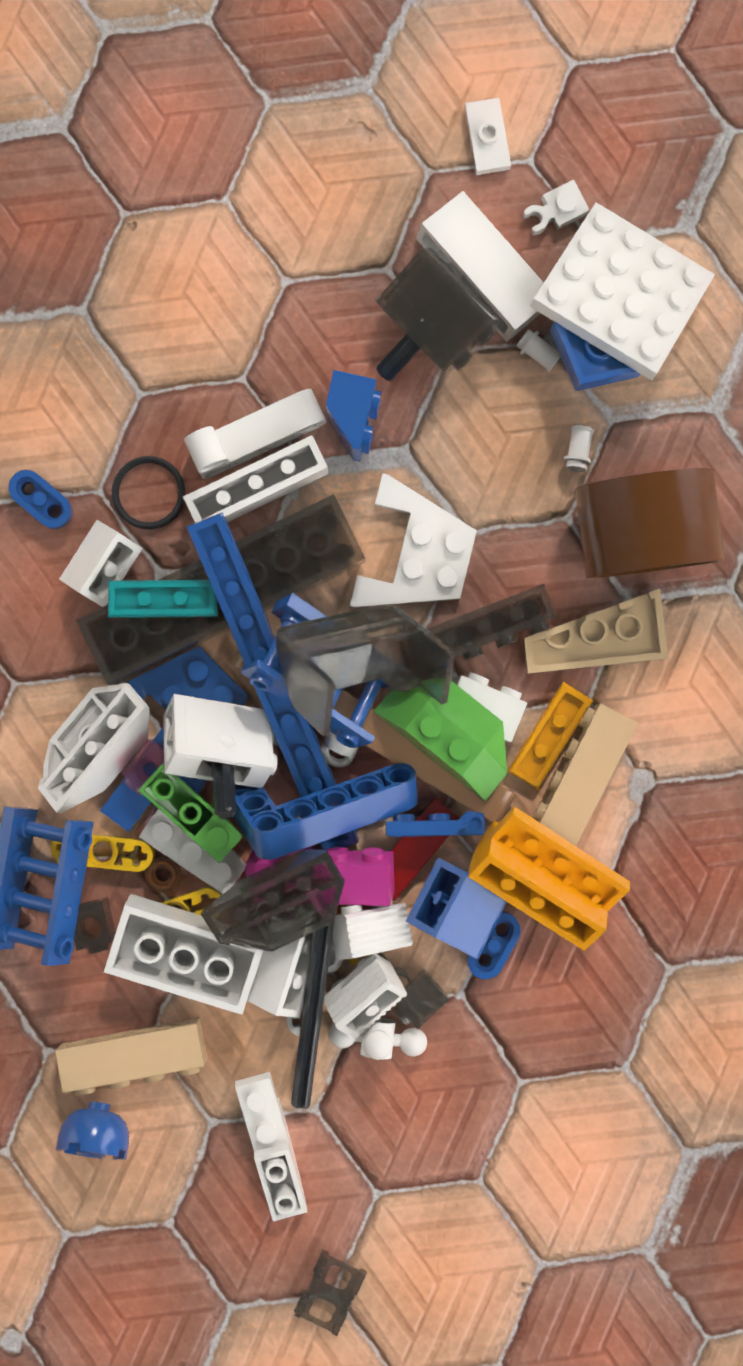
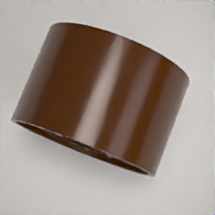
M712 468L678 469L631 475L589 483L575 488L586 579L668 570L725 560L715 475Z

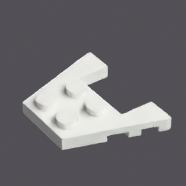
M383 473L375 506L410 514L393 583L357 575L350 607L361 608L379 605L459 600L477 530L393 477Z

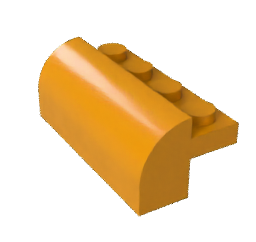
M515 806L499 823L494 821L487 829L474 851L468 874L470 879L583 951L590 947L607 930L608 911L630 891L629 880Z

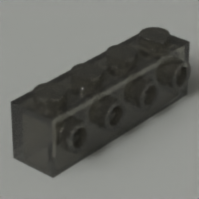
M542 584L410 635L409 639L421 670L429 668L431 674L450 667L449 660L462 655L464 661L484 654L482 647L495 642L497 648L517 641L515 634L528 629L529 634L533 635L549 629L548 621L553 620L557 616L546 587Z

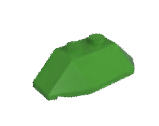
M448 677L395 684L373 712L484 802L507 774L503 721Z

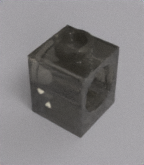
M108 897L80 903L74 934L76 951L87 948L88 954H93L109 949L108 943L113 942L116 931ZM87 918H94L101 924L100 935L94 936L86 931L85 922Z
M423 968L404 986L407 996L402 997L401 1001L396 1002L393 1012L406 1026L412 1023L419 1029L449 1001V997Z

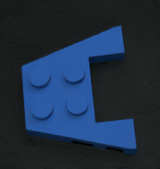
M200 646L126 682L131 685L143 701L151 695L165 710L174 694L245 706L249 695ZM179 776L198 793L202 791L206 783L204 779Z

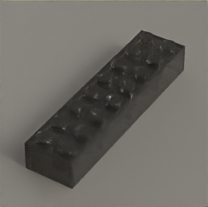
M334 494L236 542L264 612L272 609L276 601L292 593L298 596L366 563V558ZM198 560L159 580H209L201 560ZM219 602L218 617L109 618L108 605L76 620L107 685H117L230 629Z

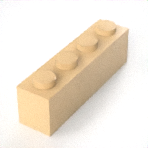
M601 703L595 704L593 709L587 707L579 723V726L583 727L577 740L572 738L563 754L567 761L561 772L555 770L547 786L551 793L545 803L542 801L538 803L532 818L577 846L638 722Z
M200 1017L62 1043L55 1050L62 1092L74 1091V1096L90 1094L95 1091V1087L108 1084L109 1089L123 1088L130 1085V1080L144 1078L145 1083L155 1082L164 1079L166 1073L177 1071L179 1076L192 1075L200 1072V1067H203L208 1059Z

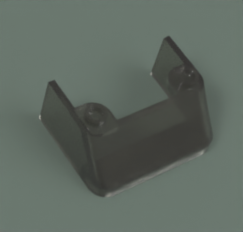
M378 605L291 624L277 630L276 650L291 705L323 736L330 734L334 690L382 679L395 691L407 692L421 687L441 705L448 701L455 652L398 607Z

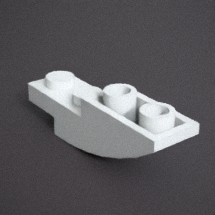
M270 1072L235 1081V1089L254 1149V1160L272 1220L277 1221L307 1213L306 1200L292 1142Z

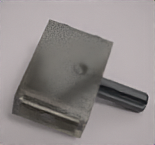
M422 248L375 300L406 333L377 365L376 370L382 378L392 381L422 349L444 372L451 371L454 368L459 371L473 357L470 351L479 342L481 345H484L497 332L494 325L500 318L432 248Z

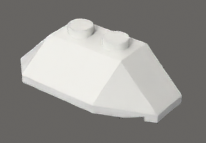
M121 683L92 688L49 740L43 765V778L39 781L38 789L56 813H63L104 792L148 740L149 707L130 684Z

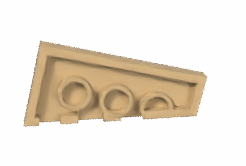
M654 590L524 638L526 674L668 659L661 590Z

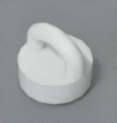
M328 731L321 748L329 765L346 767L352 762L359 747L349 748L338 742L337 736ZM329 750L345 757L342 759L335 758L330 755Z

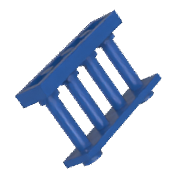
M294 593L276 601L271 613L280 618L282 625L264 661L262 662L258 659L242 667L240 673L248 677L254 687L271 692L336 735L338 742L349 748H357L372 743L375 736L361 727L379 689L400 683L406 671ZM299 631L309 638L311 645L293 681H290L275 670L294 632ZM327 650L338 658L339 665L320 701L304 689L323 651ZM352 669L365 676L367 684L350 719H348L333 708Z
M4 806L0 826V950L14 949L16 942L42 949L41 965L69 964L74 949L73 940L88 853L92 844L94 822L66 820L64 829L36 822L37 809ZM33 836L62 843L58 864L30 857ZM27 872L56 878L52 899L24 893ZM21 907L50 914L46 935L18 928Z

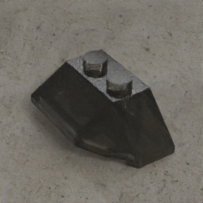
M300 850L240 880L201 912V916L219 944H235L245 948L273 952L334 922L345 879L327 850Z

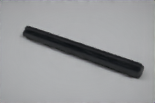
M318 903L315 913L291 1105L301 1109L309 1108L311 1102L336 913L335 905L329 903Z

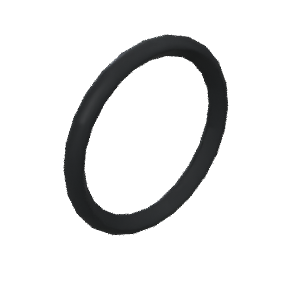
M143 456L129 461L119 470L112 485V500L117 513L125 522L140 529H156L169 524L178 516L185 501L183 497L185 496L186 489L181 474L171 463L159 457ZM154 463L166 468L177 482L178 499L171 513L159 521L142 522L129 516L121 505L119 498L121 481L129 470L140 464Z

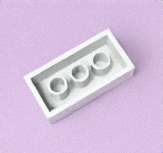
M130 894L123 908L104 973L242 1015L261 959L266 935Z

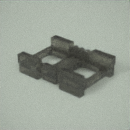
M322 1249L313 1268L314 1275L307 1287V1291L303 1289L294 1308V1316L302 1317L337 1336L349 1312V1307H351L355 1295L360 1290L367 1271L362 1268L358 1270L330 1256L329 1252ZM336 1265L351 1273L349 1282L344 1289H338L326 1283L325 1277L331 1266ZM316 1298H322L335 1305L336 1309L329 1321H322L310 1314L309 1310Z

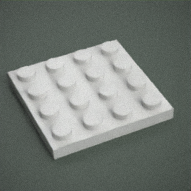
M596 202L539 289L530 307L652 381L715 274Z

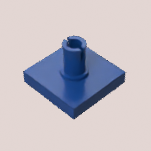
M555 322L550 331L575 391L633 379L641 375Z

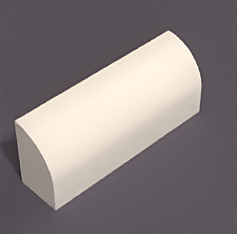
M464 191L421 224L416 240L506 342L522 331L540 314V312L531 308L530 305L544 282Z

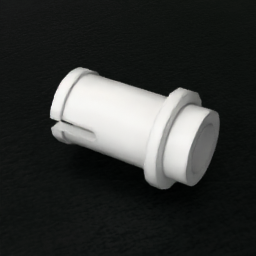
M529 329L517 344V347L522 350L520 354L526 353L550 372L561 355L556 349L537 336L539 334L538 331L534 333Z
M582 425L571 427L568 455L564 456L563 459L567 470L586 472L587 466L591 465L592 461L589 459V452L594 433L592 428Z

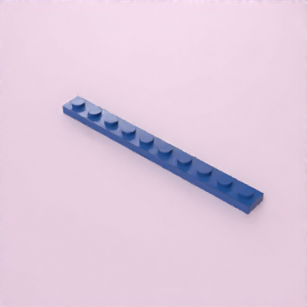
M223 512L191 524L187 529L245 665L258 659L263 662L275 636ZM282 656L275 671L293 681L285 659ZM255 687L300 796L303 797L337 785L309 717L271 692ZM356 830L320 843L323 850L332 847L346 848L357 844L359 836Z

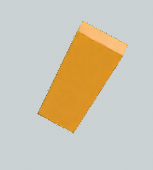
M562 682L507 771L538 790L593 700L565 682Z

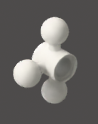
M382 1017L379 1020H375V1024H371L370 1028L365 1029V1032L361 1033L357 1038H353L338 1030L334 1026L335 1023L329 1029V1039L334 1046L347 1048L354 1042H361L360 1055L375 1060L391 1059L393 1046L400 1047L404 1054L412 1057L422 1054L427 1047V1038L422 1030L408 1028L402 1034H395L396 1022Z

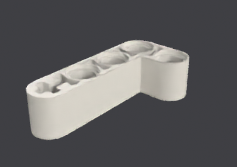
M305 389L217 430H214L212 426L199 429L186 436L184 442L199 474L203 479H206L319 428L326 423V418L312 389Z

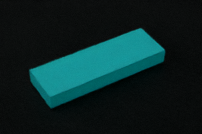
M209 580L108 581L109 618L218 617V600Z

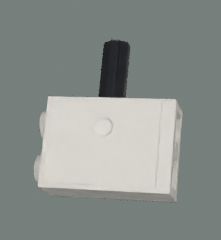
M178 694L173 695L163 715L165 774L213 781L215 815H218L219 819L222 820L234 817L236 814L235 784L262 788L268 777L274 775L277 768V755L273 754L272 746L275 734L264 709Z

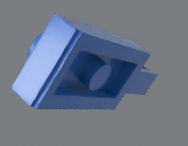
M466 811L458 820H450V814H428V821H414L413 814H399L393 816V821L385 823V836L485 835L484 813Z

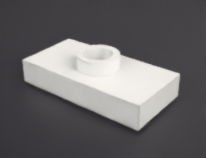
M500 98L465 103L464 109L476 175L510 170L511 161Z

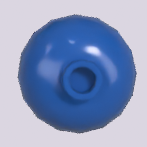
M89 1102L88 1108L76 1109L64 1120L58 1134L55 1150H64V1153L91 1158L103 1159L105 1155L113 1156V1160H126L129 1147L127 1124L120 1115L109 1111L110 1104Z

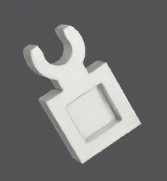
M573 179L544 194L541 199L544 206L531 205L526 208L523 218L525 220L530 216H537L540 219L541 223L531 229L532 235H539L544 232L547 224L552 221L558 230L588 215L590 210Z

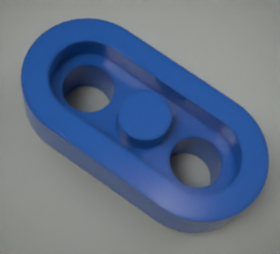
M21 470L12 476L9 482L11 497L41 524L50 529H61L69 524L73 516L72 505L52 485L31 470ZM27 484H34L35 490L31 495L24 494V487ZM54 506H60L61 514L57 518H52L50 515V510Z
M502 911L481 953L491 956V961L488 965H480L478 959L467 955V964L474 976L480 979H491L500 973L521 933L520 924L512 914ZM499 923H506L508 925V931L504 935H499L495 931Z

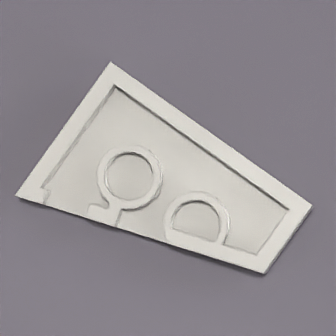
M157 809L139 838L225 896L228 895L246 868V864L234 848L218 863L159 809Z

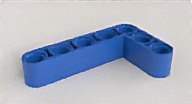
M405 763L393 764L275 806L263 787L257 788L235 784L236 814L233 818L259 858L265 860L276 859L412 809L418 802L416 771L411 765Z

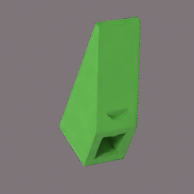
M163 763L138 790L218 863L223 860L244 836L241 829L230 819H219L218 815L214 813V805L178 775L165 774V764Z

